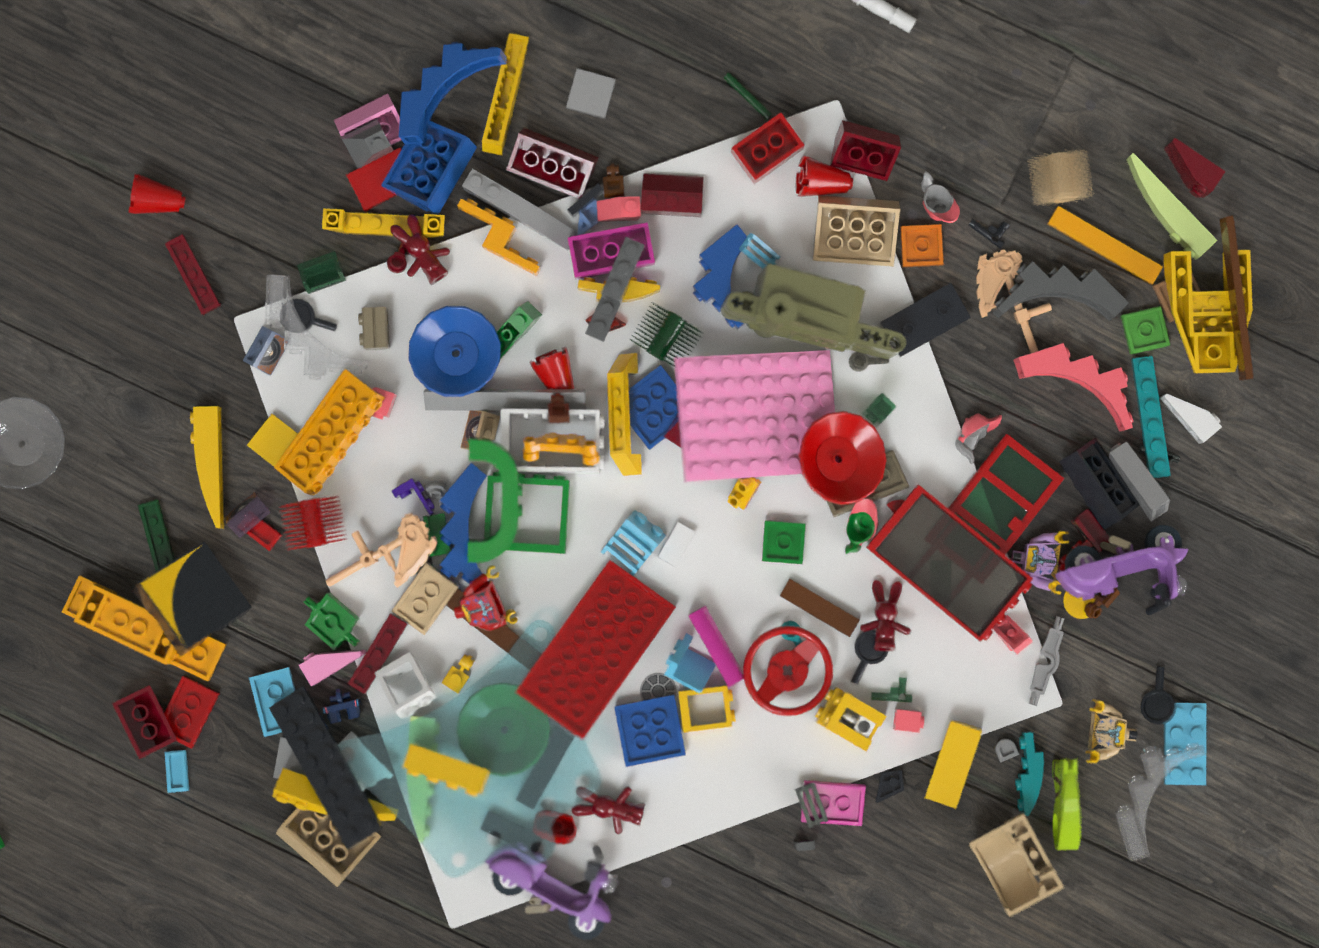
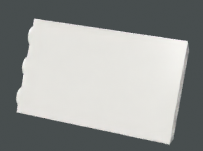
M501 409L500 444L514 458L518 473L600 474V469H604V457L600 456V449H604V435H600L601 429H604L605 426L604 415H601L600 410H569V423H549L548 409ZM551 432L585 436V439L596 442L599 462L595 465H586L583 463L581 453L539 451V459L525 461L522 453L524 448L523 439L529 436L537 438Z

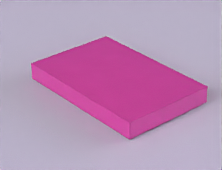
M804 780V785L814 782L828 818L827 822L821 823L862 826L865 784ZM810 788L808 790L818 818H820L822 815L813 790ZM803 791L802 798L805 803L810 820L812 821L814 820V816L812 814L806 794ZM801 808L800 820L801 822H807Z

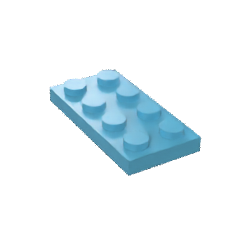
M1176 703L1174 717L1171 721L1164 724L1165 785H1206V703Z

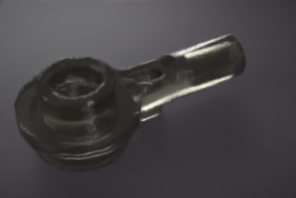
M854 352L850 356L848 363L852 370L861 372L868 365L889 364V359L876 356L869 357L867 354Z

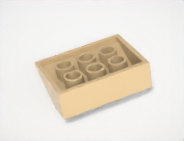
M819 195L813 261L894 267L900 215L899 201Z
M298 808L276 832L280 838L336 887L342 883L381 838L376 832L351 849H346L328 815Z

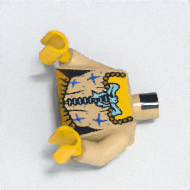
M1092 699L1096 703L1095 708H1090L1091 721L1088 749L1092 751H1085L1086 754L1091 756L1090 760H1086V763H1097L1100 760H1106L1118 754L1120 749L1125 748V740H1137V729L1127 728V720L1123 719L1122 713L1112 705L1096 699Z

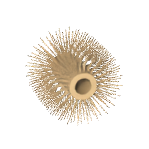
M1058 150V153H1052L1045 157H1032L1038 158L1040 162L1028 159L1034 161L1030 163H1036V165L1038 164V166L1042 167L1040 169L1035 165L1030 167L1037 169L1042 174L1039 175L1036 171L1032 172L1036 176L1031 178L1036 179L1035 181L1037 182L1034 184L1040 183L1042 186L1039 187V184L1034 185L1036 187L1032 188L1040 189V191L1044 192V195L1037 190H1034L1036 192L1033 193L1042 196L1047 204L1054 202L1062 203L1063 205L1064 202L1074 201L1075 198L1081 197L1080 195L1088 197L1081 190L1088 193V189L1083 187L1086 186L1087 188L1090 187L1088 185H1092L1084 183L1087 180H1091L1085 178L1087 175H1090L1085 172L1089 171L1082 170L1077 165L1080 164L1083 168L1087 167L1082 165L1084 162L1081 163V161L1077 160H1086V158L1082 157L1087 156H1079L1075 151H1073L1074 154L1072 152L1069 154L1065 151L1059 153ZM1077 169H1079L1086 175L1082 176L1081 173L1077 172ZM1038 196L1034 197L1038 199V202L1040 201L1042 204L1046 205L1044 203V200H1041L1040 198H1038Z

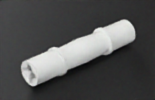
M852 0L857 5L864 6L874 14L890 21V24H894L908 33L917 20L900 10L899 7L895 8L884 0Z

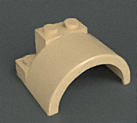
M1023 812L1005 821L1004 825L970 842L971 849L988 876L1008 916H1012L1064 888ZM1034 875H1039V883L1036 881Z

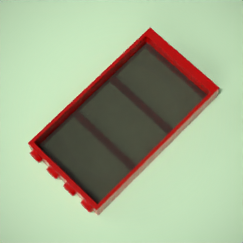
M916 485L865 547L980 642L983 639L985 641L989 639L993 634L991 629L995 624L1000 625L1006 618L1005 612L1009 608L1013 609L1019 602V595L1022 592L1025 594L1033 585L1030 583L1033 580L1031 576L920 485Z

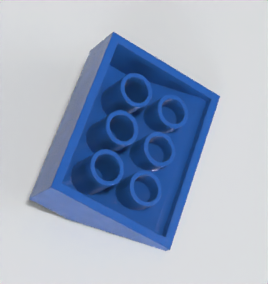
M430 121L426 131L425 143L404 145L381 186L417 207L434 215H439L477 146L468 137Z

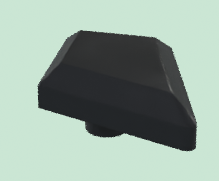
M902 770L881 772L876 803L904 791Z

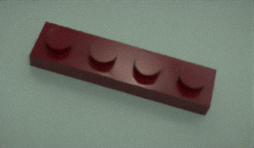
M182 234L165 243L201 314L205 315L220 307L221 304L185 236Z
M393 614L388 616L348 682L350 686L364 694L368 692L376 678L375 672L383 667L408 623Z

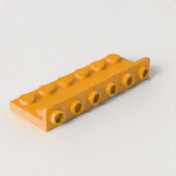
M344 369L274 468L304 493L314 496L321 491L323 483L333 474L338 462L346 456V451L351 444L357 441L359 433L369 424L370 418L375 411L380 409L385 397L375 392L349 370Z

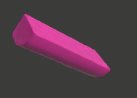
M706 605L689 614L691 622L727 686L731 687L744 679L743 670Z

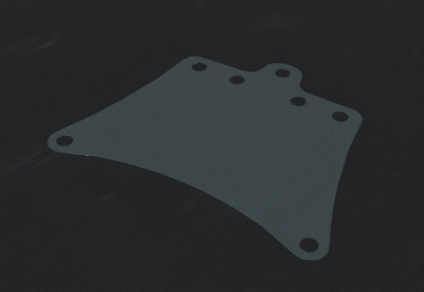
M545 620L532 622L508 654L486 675L466 691L436 710L388 731L348 739L338 744L341 752L347 747L355 751L354 759L349 761L348 764L357 780L400 819L422 843L441 870L451 878H457L504 851L516 853L523 862L530 865L545 862L555 850V840L551 831L553 821L596 792L601 785L600 772L585 740L579 739L515 693L555 637L553 626ZM542 627L546 629L547 638L544 641H537L534 638L533 633L536 628ZM410 744L491 771L483 795L477 793L475 797L466 794V789L458 787L457 790L445 787L446 782L441 780L437 784L426 780V775L420 773L418 777L407 774V769L402 768ZM580 775L587 776L590 781L589 786L584 790L579 789L575 784L576 778ZM544 798L554 800L555 807L552 811L545 812L542 810L541 802ZM492 831H497L501 834V842L496 846L490 845L487 840L488 834ZM536 841L542 842L545 847L543 854L539 856L533 855L530 850L531 844ZM454 854H464L466 857L465 865L462 867L454 866L452 863Z

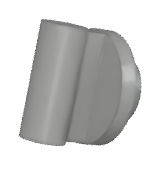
M445 479L424 481L425 494L428 497L438 499L444 496L446 492Z

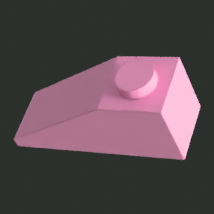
M363 649L322 652L317 655L313 652L303 658L305 662L300 664L299 667L310 685L313 686L365 655L367 651Z

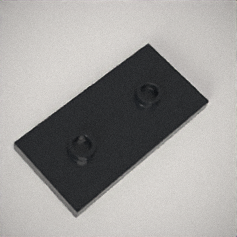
M949 283L881 321L880 324L883 329L898 332L904 336L906 345L898 353L899 357H902L971 317L952 283Z

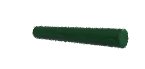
M729 72L724 76V79L766 120L772 115Z

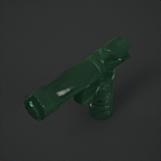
M899 677V687H891L890 693L871 692V700L912 703V694H906L907 678ZM902 693H903L904 696H905V699H904V700L899 699V696H900Z

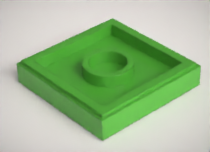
M1161 306L1121 315L1130 355L1170 346Z

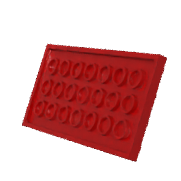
M609 560L515 693L583 741L676 606Z

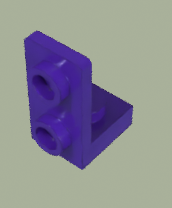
M411 478L391 490L395 498L401 497V499L410 496L412 494L411 490L414 489L430 516L435 514L433 512L435 506L430 498L426 499L422 492L425 489L419 480L415 481Z

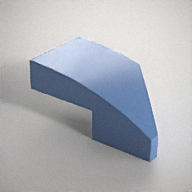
M596 199L579 212L577 235L586 233L599 223L597 221Z

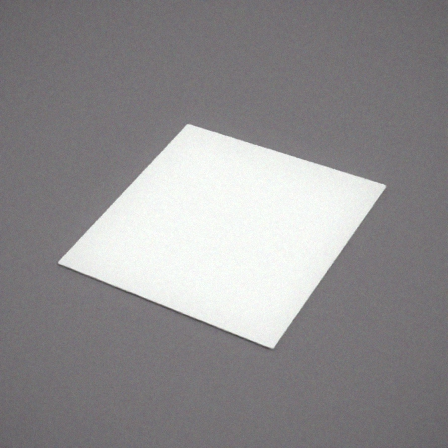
M838 100L785 118L804 143V149L756 184H753L732 155L731 147L757 129L623 177L625 197L640 196V209L643 173L703 177L701 217L641 214L637 221L599 222L584 233L588 234L648 222L655 265L636 268L631 277L637 278L638 282L645 283V280H653L657 282V285H660V292L650 297L621 303L604 342L585 334L599 302L596 301L597 293L578 290V281L584 280V278L575 280L570 249L562 248L511 217L508 219L514 222L513 226H515L516 231L506 249L513 248L520 252V257L524 259L530 257L538 262L537 265L541 269L537 276L483 249L482 244L492 227L488 225L430 246V250L448 248L450 250L449 255L437 257L440 263L447 269L448 275L433 285L429 284L421 267L413 277L407 275L408 269L416 260V258L408 254L405 255L407 267L402 273L391 272L387 268L386 262L234 318L246 354L262 326L290 341L271 375L251 365L250 367L268 418L271 414H274L297 433L303 428L344 369L349 370L370 388L377 387L397 395L389 418L383 417V420L373 416L370 418L369 424L359 433L357 441L351 444L346 451V456L338 462L333 474L325 480L320 492L312 496L304 493L292 483L298 502L313 498L321 499L340 496L328 500H340V502L324 506L338 504L341 506L323 509L322 511L341 509L328 514H343L325 519L344 518L324 522V524L342 521L343 523L326 526L325 528L344 527L325 532L346 530L326 535L328 537L347 534L327 539V541L344 538L346 540L315 547L326 579L360 560L359 557L362 554L351 535L352 533L359 531L369 551H376L380 546L386 545L398 538L399 532L397 530L398 527H401L400 523L405 514L413 513V515H417L420 518V521H423V516H430L414 489L411 490L412 494L404 499H401V497L395 498L391 490L411 478L415 481L419 480L424 489V481L445 479V489L447 492L471 463L487 475V477L479 487L472 502L469 515V538L484 539L488 476H493V472H499V470L487 461L468 460V450L461 448L469 411L425 410L423 392L426 388L414 376L408 360L409 340L416 325L430 312L445 306H466L480 312L492 323L497 332L520 305L529 301L542 316L502 357L493 378L481 389H546L529 362L531 360L536 362V357L555 349L557 352H562L561 347H567L574 388L585 389L586 410H600L601 415L605 417V426L600 432V435H604V449H600V456L604 457V469H600V474L520 473L525 474V478H533L534 474L546 475L545 479H554V476H566V480L570 481L566 554L505 551L495 559L477 563V566L484 574H486V569L490 565L496 566L490 571L491 575L499 572L497 578H489V581H493L505 612L509 609L515 610L516 613L512 614L509 619L513 617L518 619L515 624L506 622V626L543 654L609 560L629 574L632 572L631 569L609 551H606L605 554H602L601 551L634 510L644 514L649 522L660 527L666 535L633 577L672 603L676 608L583 741L548 717L550 724L548 741L556 727L575 737L534 810L516 801V798L535 764L524 772L506 777L489 775L483 795L477 793L476 797L466 794V789L458 787L457 790L445 787L446 782L441 780L437 784L431 782V784H434L433 796L429 797V804H432L431 817H427V825H430L429 837L425 838L424 842H420L451 928L459 927L527 902L531 897H537L525 889L515 896L501 894L495 889L492 883L493 871L488 868L489 865L485 863V860L492 851L508 842L480 830L489 810L532 831L534 818L538 811L551 810L573 816L577 833L572 843L562 845L543 839L537 851L543 854L548 861L544 872L571 886L586 880L584 878V873L587 869L586 863L588 860L595 859L593 853L594 846H599L604 856L602 863L606 864L605 869L612 871L799 802L795 789L804 786V780L852 783L940 751L950 721L952 720L982 728L981 735L1062 705L1053 675L1049 678L1045 694H1040L1037 706L1029 704L1033 692L1030 691L1035 666L1037 663L1048 665L1046 657L1040 654L1042 646L1022 593L1018 597V604L1013 609L1009 608L1005 615H1008L1033 642L1016 654L1014 651L1009 650L993 629H991L993 634L987 641L983 639L980 642L866 549L865 547L872 539L864 542L859 552L845 554V547L847 544H850L846 526L852 511L833 518L827 501L810 489L802 474L754 477L760 480L761 484L747 508L742 510L740 507L734 508L727 501L739 478L684 482L682 448L666 438L649 450L630 426L631 454H641L642 475L623 476L610 456L607 373L618 355L637 353L638 373L628 374L629 389L660 365L676 384L674 366L665 361H660L631 341L633 340L648 348V346L631 335L650 344V342L644 340L636 333L651 341L652 339L636 328L652 337L655 336L638 325L640 324L657 333L641 322L643 321L657 330L659 329L643 318L645 317L661 326V324L646 315L648 314L663 323V320L647 311L650 310L665 319L666 317L649 307L651 306L668 315V313L652 304L655 303L685 319L687 323L702 331L700 333L685 325L699 336L688 332L697 338L695 340L681 332V334L697 345L678 336L694 347L692 348L676 339L680 344L691 350L688 351L674 343L675 346L689 354L687 355L672 346V349L684 357L830 350L835 412L846 411L857 414L871 423L884 442L885 453L891 450L894 451L909 484L907 489L874 501L879 519L875 535L893 515V512L886 504L898 499L905 500L916 485H920L945 507L949 508L977 472L974 463L970 464L969 460L955 446L956 440L962 435V430L929 342L902 357L896 354L890 359H883L852 350L839 352L779 336L763 338L757 335L754 330L749 329L745 323L738 330L735 326L731 328L725 321L722 313L718 312L712 305V302H714L712 299L705 304L703 300L699 302L693 294L695 291L693 285L710 273L709 269L705 271L699 264L701 260L699 255L734 226L738 225L747 237L750 233L755 234L780 256L779 260H775V265L850 285H857L865 290L859 323L883 328L880 324L881 321L914 304L896 253L894 267L813 261L818 196H798L795 191L796 174L800 173L802 168L798 167L803 156H808L830 165L836 134L842 120L846 121ZM847 170L843 171L850 173L851 178H853L852 189L848 190L847 193L822 195L875 199L868 177ZM591 189L585 190L584 195H585L587 192H589ZM603 192L599 197L596 198V201L611 198H605ZM569 196L538 207L577 232L579 213L572 218L567 209L579 200L578 198ZM753 240L751 241V243H753L757 248H759V249H760L763 253H765L769 258L772 257V256H771L769 253H767L763 248H761L756 242H754ZM747 246L746 249H747L748 251H750L754 256H756V257H757L760 261H762L765 265L767 264V261H766V260H764V259H763L760 255H758L754 250H752L749 246ZM742 252L737 257L732 269L731 293H742V291L754 293L757 277L763 269ZM609 274L587 278L596 279V283L603 284L604 281H607ZM303 299L313 307L316 318L336 323L337 328L334 332L313 325L304 333H292L281 323V309L289 300ZM362 308H388L390 349L365 350L363 345L360 346L359 333H363L362 325H359L358 314L362 313ZM671 350L669 351L670 353L674 354L679 358L682 357ZM459 351L453 352L454 357H458L460 354ZM667 354L670 358L675 359V357ZM667 357L665 358V360L675 365L672 360L668 359ZM484 411L500 416L494 441L500 444L501 411ZM980 481L961 506L1001 537ZM495 482L491 536L501 526L502 483ZM523 484V495L518 497V504H522V517H518V527L513 540L514 543L559 545L563 486ZM425 491L422 492L426 499L430 498L425 494ZM922 496L878 549V552L908 575L932 546L924 538L944 513ZM442 497L438 499L430 498L435 506L433 509L435 514L433 515L445 513L447 524L454 514L452 512L447 514L440 508L442 504L439 500ZM955 513L956 516H958L962 521H964L973 530H975L978 534H980L984 539H986L990 544H992L995 548L999 550L1000 547L998 545H996L988 537H986L979 530L973 527L970 523L964 520L961 516ZM951 519L948 521V523L945 525V527L941 530V532L937 535L936 538H938L942 534V532L947 528V526L952 522ZM765 521L806 524L803 564L762 561ZM677 522H680L694 530L695 534L676 567L658 556ZM959 525L943 541L947 547L972 566L987 550ZM623 534L619 535V537L623 539L626 543H628L632 548H634L642 556H645L646 553L643 552L640 548H638L629 539H627ZM613 542L612 545L621 553H623L627 558H629L636 565L639 563L630 554L623 550L619 545ZM401 546L391 551L396 568L399 562ZM936 550L912 580L942 604L967 573L940 551ZM993 553L979 568V572H981L988 564V562L992 559V557L994 556ZM447 554L432 557L433 566L439 571L442 568L439 564ZM382 556L372 566L363 567L329 587L331 594L360 618L351 632L360 642L355 647L349 643L351 650L365 649L368 651L390 614L401 619L392 610L417 574H414L412 577L410 576L407 582L396 588L394 585L396 581L394 578L395 573L392 567L388 565L385 557ZM1000 561L983 584L972 577L947 609L977 632L1018 583L1014 571L1004 562ZM459 573L456 578L451 576L450 579L460 585L458 589L464 592L469 584L461 578L463 574ZM792 579L858 618L860 621L851 637L844 635L780 597L788 580ZM875 580L880 581L883 585L885 600H888L892 585L895 582H900L902 584V591L896 604L898 614L894 621L909 627L911 633L905 635L895 630L896 649L888 652L886 658L880 663L868 664L857 685L851 682L861 661L855 653V640L862 633L860 630L862 624L877 620L874 614L876 602L872 592V584ZM706 605L742 670L748 649L761 634L775 627H780L786 621H794L800 628L815 634L827 647L833 663V679L830 688L834 690L835 686L887 717L882 726H879L871 739L872 743L866 752L815 722L817 718L814 716L820 706L824 707L827 702L825 698L815 708L804 714L780 716L761 708L750 696L744 679L728 687V689H732L733 701L729 702L730 710L734 709L736 722H732V727L683 733L678 691L690 690V688L673 680L676 685L675 701L686 755L626 767L614 706L642 701L640 687L643 680L654 673L665 674L669 666L666 664L670 653H676L673 649L678 639L683 640L686 633L693 636L688 649L714 662L688 616ZM445 606L425 635L408 624L383 667L411 652L417 659L436 695V698L430 704L418 708L412 715L436 717L437 722L440 723L439 735H435V743H438L437 753L469 763L459 747L456 732L461 709L469 697L484 686L501 682L520 685L530 670L476 628L470 626L463 618L457 619L454 611ZM777 635L764 642L757 650L751 666L752 681L757 691L768 675L767 665L771 657L779 651H791L796 647L793 641L785 640L781 635ZM800 636L802 641L806 640V638ZM819 651L807 666L809 672L804 684L796 690L790 692L783 691L770 704L782 708H794L808 703L817 695L825 677L824 660ZM464 654L467 656L471 655L475 662L469 671L464 670V673L470 677L458 694L441 682L452 666L460 670L461 666L458 663ZM365 655L355 660L357 667ZM715 666L704 688L727 685L717 666ZM783 666L784 672L782 674L790 676L792 674V666ZM414 670L388 684L398 704L423 690ZM376 677L367 692V696L414 825L408 796L407 769L402 768L407 755L412 715L401 719L394 712ZM723 692L687 696L691 726L726 722ZM846 708L844 713L847 711V713H851L855 717L860 715L849 708ZM895 709L922 712L921 716H924V727L920 728L919 733L894 730ZM844 718L839 720V722L852 729L853 725L844 721ZM865 720L858 724V729L861 732H865L869 727L868 722ZM504 726L501 731L503 734H506L509 729L507 726ZM583 786L597 795H608L616 800L625 787H630L632 792L626 801L645 803L640 826L621 820L623 831L621 834H616L612 816L602 819L595 815H573L571 809L574 805H593V803L579 798L575 792L576 788Z

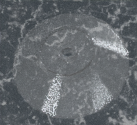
M11 397L0 401V486L11 489H26L39 485L56 471L64 455L65 436L60 420L48 406L32 398ZM22 440L25 441V446L23 448H21L19 445Z

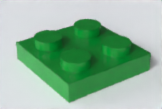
M765 521L762 561L803 564L806 524Z

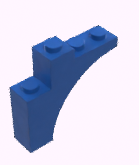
M738 225L734 226L699 255L701 259L699 264L705 271L709 269L710 273L693 285L695 290L693 294L699 302L703 300L705 304L712 299L714 301L712 305L718 312H721L722 303L731 294L732 269L737 257L741 253L739 248L747 238ZM725 318V321L731 328L735 326L738 330L744 325V323Z

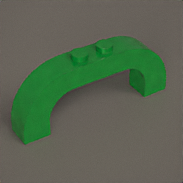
M469 437L468 460L490 462L499 470L502 480L500 528L494 535L488 538H469L468 563H479L497 558L512 544L517 532L518 517H522V504H518V497L523 495V484H519L516 462L504 446L488 438Z

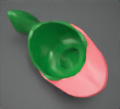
M865 498L857 502L852 509L846 526L850 544L846 545L845 554L859 552L861 545L872 539L877 531L879 519L877 517L876 505L871 499Z

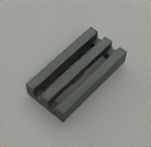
M812 782L796 788L795 791L808 827L811 828L813 825L827 822L828 818L815 783ZM812 788L822 815L820 818H818L808 790ZM802 791H804L806 794L808 803L814 816V820L812 821L810 820L805 803L803 801L801 795Z

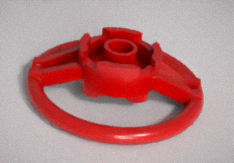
M780 626L764 632L751 644L744 659L743 678L747 691L761 708L780 716H796L812 710L825 698L833 679V663L827 647L815 634L796 626ZM782 634H794L806 638V640L791 651H779L771 657L767 665L768 675L757 691L752 681L751 666L755 653L760 646L770 638ZM819 651L824 660L825 677L817 695L808 703L794 708H782L770 704L783 691L790 692L804 684L809 672L807 666ZM783 666H792V674L790 676L782 674L784 672Z

